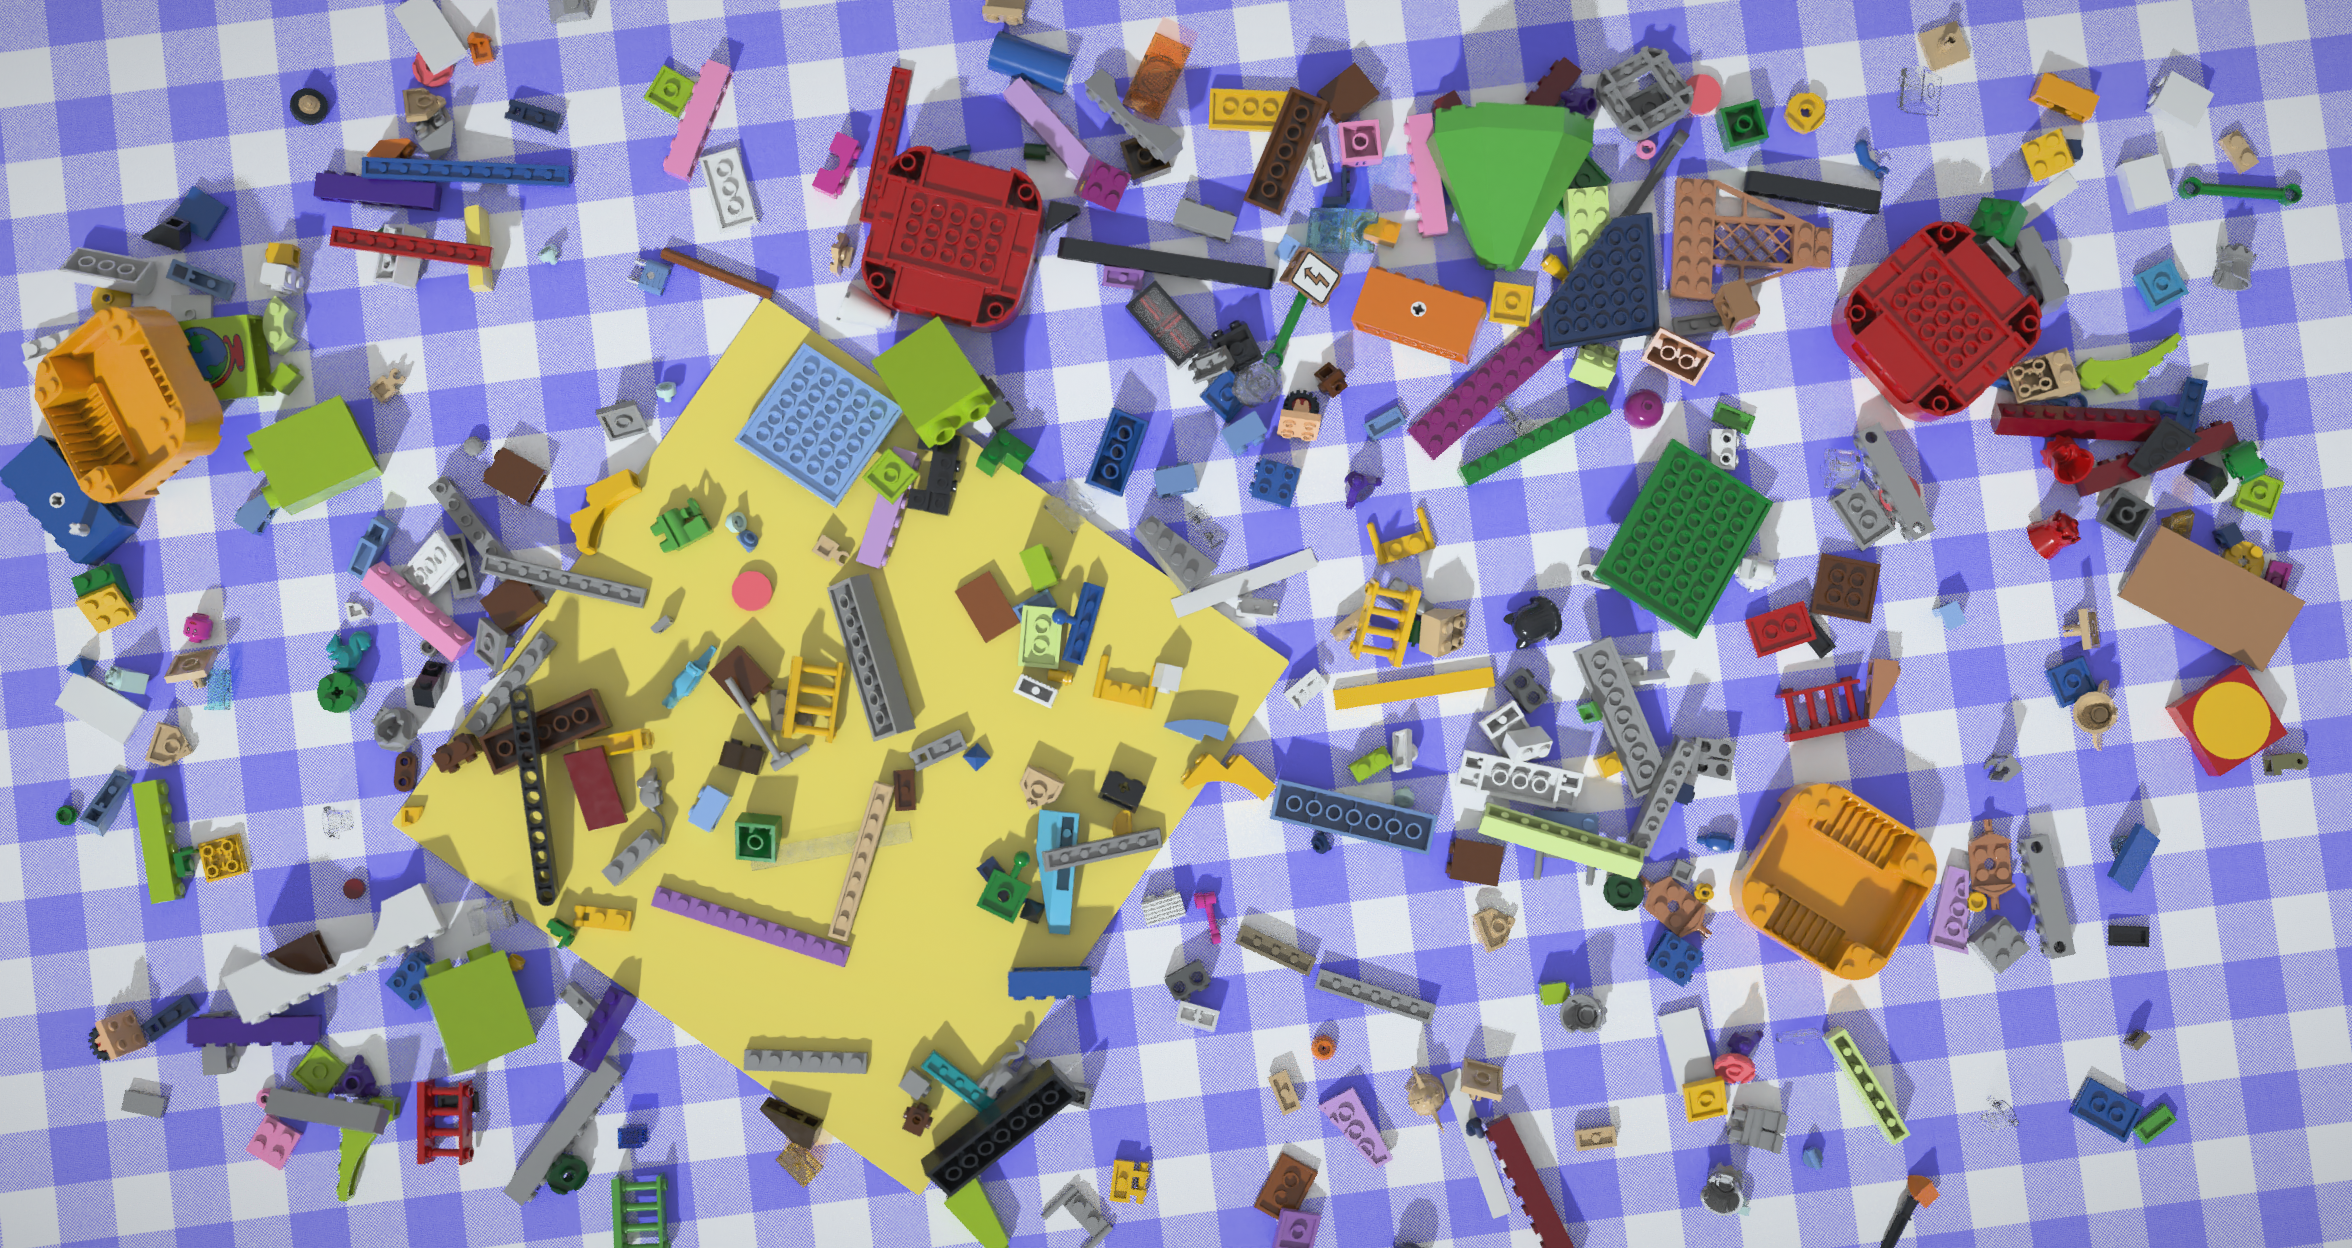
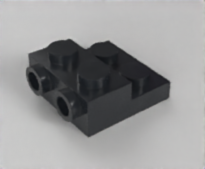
M1240 320L1231 322L1229 324L1230 328L1222 331V329L1214 331L1211 334L1212 337L1208 339L1213 350L1226 345L1235 361L1230 368L1234 374L1264 358L1245 321L1240 322Z

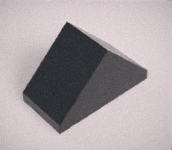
M1050 200L1045 224L1047 235L1049 236L1081 214L1079 206Z
M2196 458L2183 473L2213 499H2216L2228 485L2222 468L2199 458Z

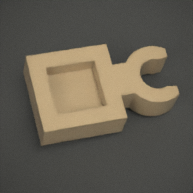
M397 368L390 371L389 378L382 375L368 388L382 404H385L399 391L395 387L397 384H403L407 380L405 376L396 379L397 373L400 372Z
M824 534L821 535L812 549V552L828 562L833 557L839 566H844V563L839 560L841 555H845L848 558L850 556L846 551H838L837 549L840 544Z

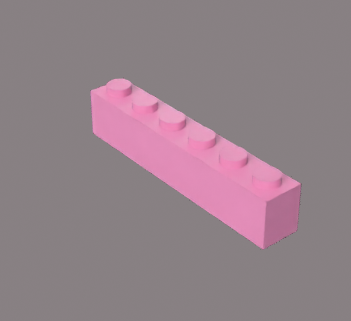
M707 59L706 64L702 65L700 79L693 86L692 99L686 104L684 119L679 121L678 134L672 139L669 156H666L663 161V170L668 175L690 183L734 73L730 67Z
M1432 113L1408 116L1406 123H1403L1404 135H1408L1409 141L1406 143L1407 155H1411L1409 172L1414 177L1411 186L1413 194L1416 193L1417 201H1414L1415 213H1419L1420 221H1417L1418 233H1422V238L1444 236L1448 232L1442 182L1426 144L1434 133Z
M384 561L368 569L361 583L363 587L451 662L465 655L474 639Z

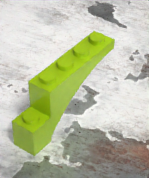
M2176 332L2167 336L2148 351L2126 359L2099 361L2091 357L2083 360L2075 368L2080 386L2084 391H2088L2091 389L2096 390L2105 383L2115 395L2128 394L2136 387L2134 383L2147 377L2150 374L2148 370L2151 367L2158 366L2164 361L2163 356L2167 352L2170 354L2179 346L2177 343L2182 337Z
M378 1096L369 1099L367 1105H371V1102L384 1105V1109L390 1111L386 1126L391 1121L400 1118L401 1097ZM340 1128L343 1135L339 1145L341 1162L338 1165V1174H340V1180L337 1184L336 1193L338 1201L347 1202L354 1198L359 1169L367 1151L378 1135Z

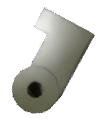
M2290 752L2262 755L2265 776L2282 775L2281 769L2304 770L2309 763L2308 757L2303 753Z

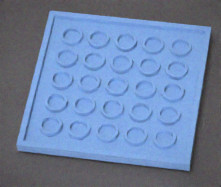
M803 343L734 441L832 507L837 508L903 414V411L898 404Z

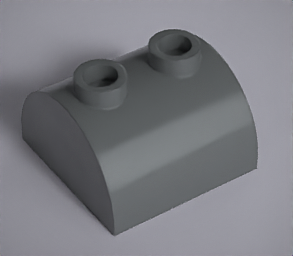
M2118 487L2103 501L2097 511L2095 520L2121 537L2135 543L2155 507L2125 489Z

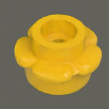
M1708 883L1698 884L1694 891L1695 898L1699 899L1702 903L1712 900L1714 897L1713 887Z
M511 954L507 958L512 971L517 972L524 969L526 960L520 955Z

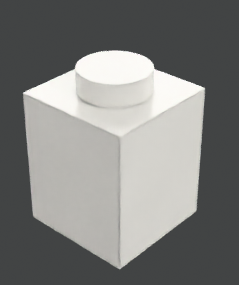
M1156 662L1151 686L1158 687V692L1170 694V690L1178 692L1183 668Z

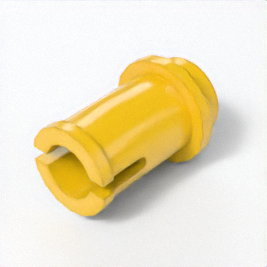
M1049 668L1047 681L1065 683V686L1068 684L1072 685L1074 673L1070 672V670L1066 672Z

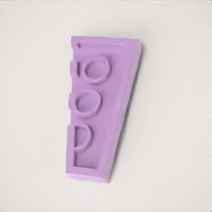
M1946 865L1927 944L1969 955V948L1967 947V938H1969V929H1967V917H1969V908H1967L1969 871Z
M1353 1086L1317 1106L1342 1131L1344 1136L1357 1147V1150L1375 1169L1393 1160L1394 1157Z

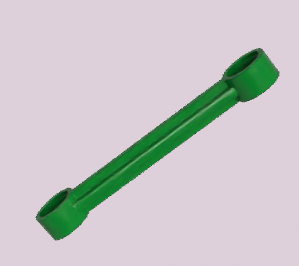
M2189 177L2183 180L2177 188L2179 196L2187 200L2198 195L2278 200L2283 206L2297 203L2303 195L2301 187L2293 183L2282 188L2202 183L2196 177ZM2189 182L2195 187L2192 194L2185 190V184ZM2287 189L2292 190L2294 193L2291 201L2285 197V190Z
M1299 291L1272 350L1267 351L1264 355L1263 364L1269 371H1277L1282 367L1284 350L1308 300ZM1269 354H1276L1279 359L1278 366L1271 367L1268 365L1266 357Z

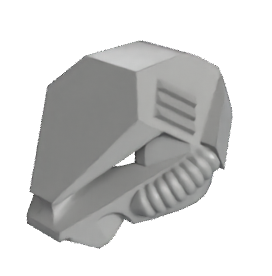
M383 706L371 721L376 726L374 728V738L380 749L392 752H405L418 737L414 713L406 708L395 707L389 710Z

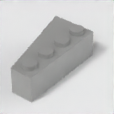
M2031 226L2020 230L2014 244L2015 249L2010 255L2021 266L2019 279L2021 284H2026L2029 294L2026 296H2034L2040 306L2042 316L2059 310L2070 295L2069 287L2063 282L2059 268L2054 265L2050 251L2045 248L2041 234L2036 231L2035 227Z
M1153 515L1138 525L1133 533L1183 595L1213 574L1218 567L1216 563Z

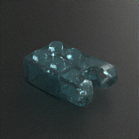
M1310 208L1305 247H1309L1316 253L1373 254L1375 244L1364 239L1363 233L1368 225L1378 223L1379 213L1371 209Z

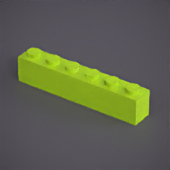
M165 779L132 784L151 904L184 899L185 886L182 883L181 877L178 878L173 858V854L178 853L179 848L177 843H175V826L171 819L172 806L168 801L169 787Z

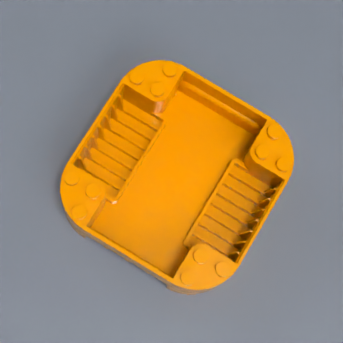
M153 306L104 308L50 351L37 366L34 398L38 402L39 408L81 490L97 502H123L148 499L159 495L158 486L197 456L211 455L217 449L222 439L219 432L221 429L220 425H224V418L219 400L209 381H204L187 348L190 344L181 326L166 310H160Z
M1815 782L1795 785L1779 797L1777 802L1781 806L1774 818H1771V823L1763 836H1760V841L1756 848L1749 854V859L1741 870L1734 871L1729 887V895H1731L1733 903L1732 907L1738 917L1748 926L1785 947L1816 968L1847 980L1869 978L1881 971L1889 962L1930 894L1937 877L1935 854L1929 843L1921 835L1843 787Z

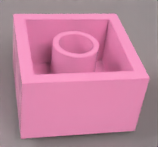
M1379 119L1338 123L1337 137L1341 168L1342 165H1346V168L1381 164L1383 157Z

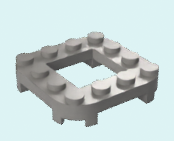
M1649 46L1642 47L1636 55L1609 70L1607 68L1604 69L1597 80L1595 89L1597 99L1619 131L1631 142L1646 139L1686 116L1692 107L1693 88L1691 85L1688 86L1669 60V53L1665 49L1649 48ZM1650 71L1670 100L1641 117L1640 115L1636 116L1618 89Z

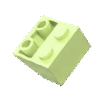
M1600 343L1579 346L1568 377L1606 391L1616 373L1620 351Z

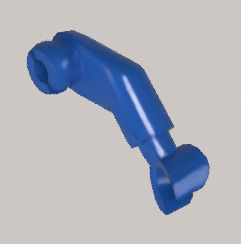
M1865 139L1858 140L1854 145V150L1859 164L1870 171H1875L1876 178L1882 179L1884 174L1880 171L1888 174L1890 172L1889 168L1877 165V162L1870 158L1867 141Z

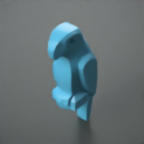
M711 645L699 660L688 662L686 668L672 682L673 688L662 701V705L672 709L684 696H689L694 691L707 671V665L717 651V648Z

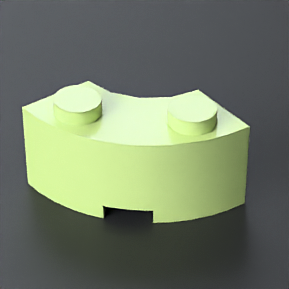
M275 295L265 309L263 331L271 349L285 356L298 343L293 332L294 320L298 313L284 299Z

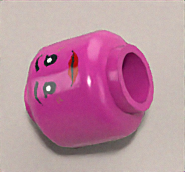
M193 612L192 615L186 617L183 634L189 637L190 642L202 643V640H207L211 637L214 622L209 619V615Z

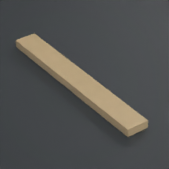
M877 780L874 781L828 932L830 937L848 941L895 787L893 785Z

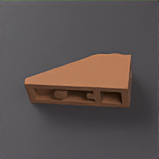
M1868 659L1863 719H1874L1896 684L1897 678L1900 676L1901 668L1898 666L1899 661Z

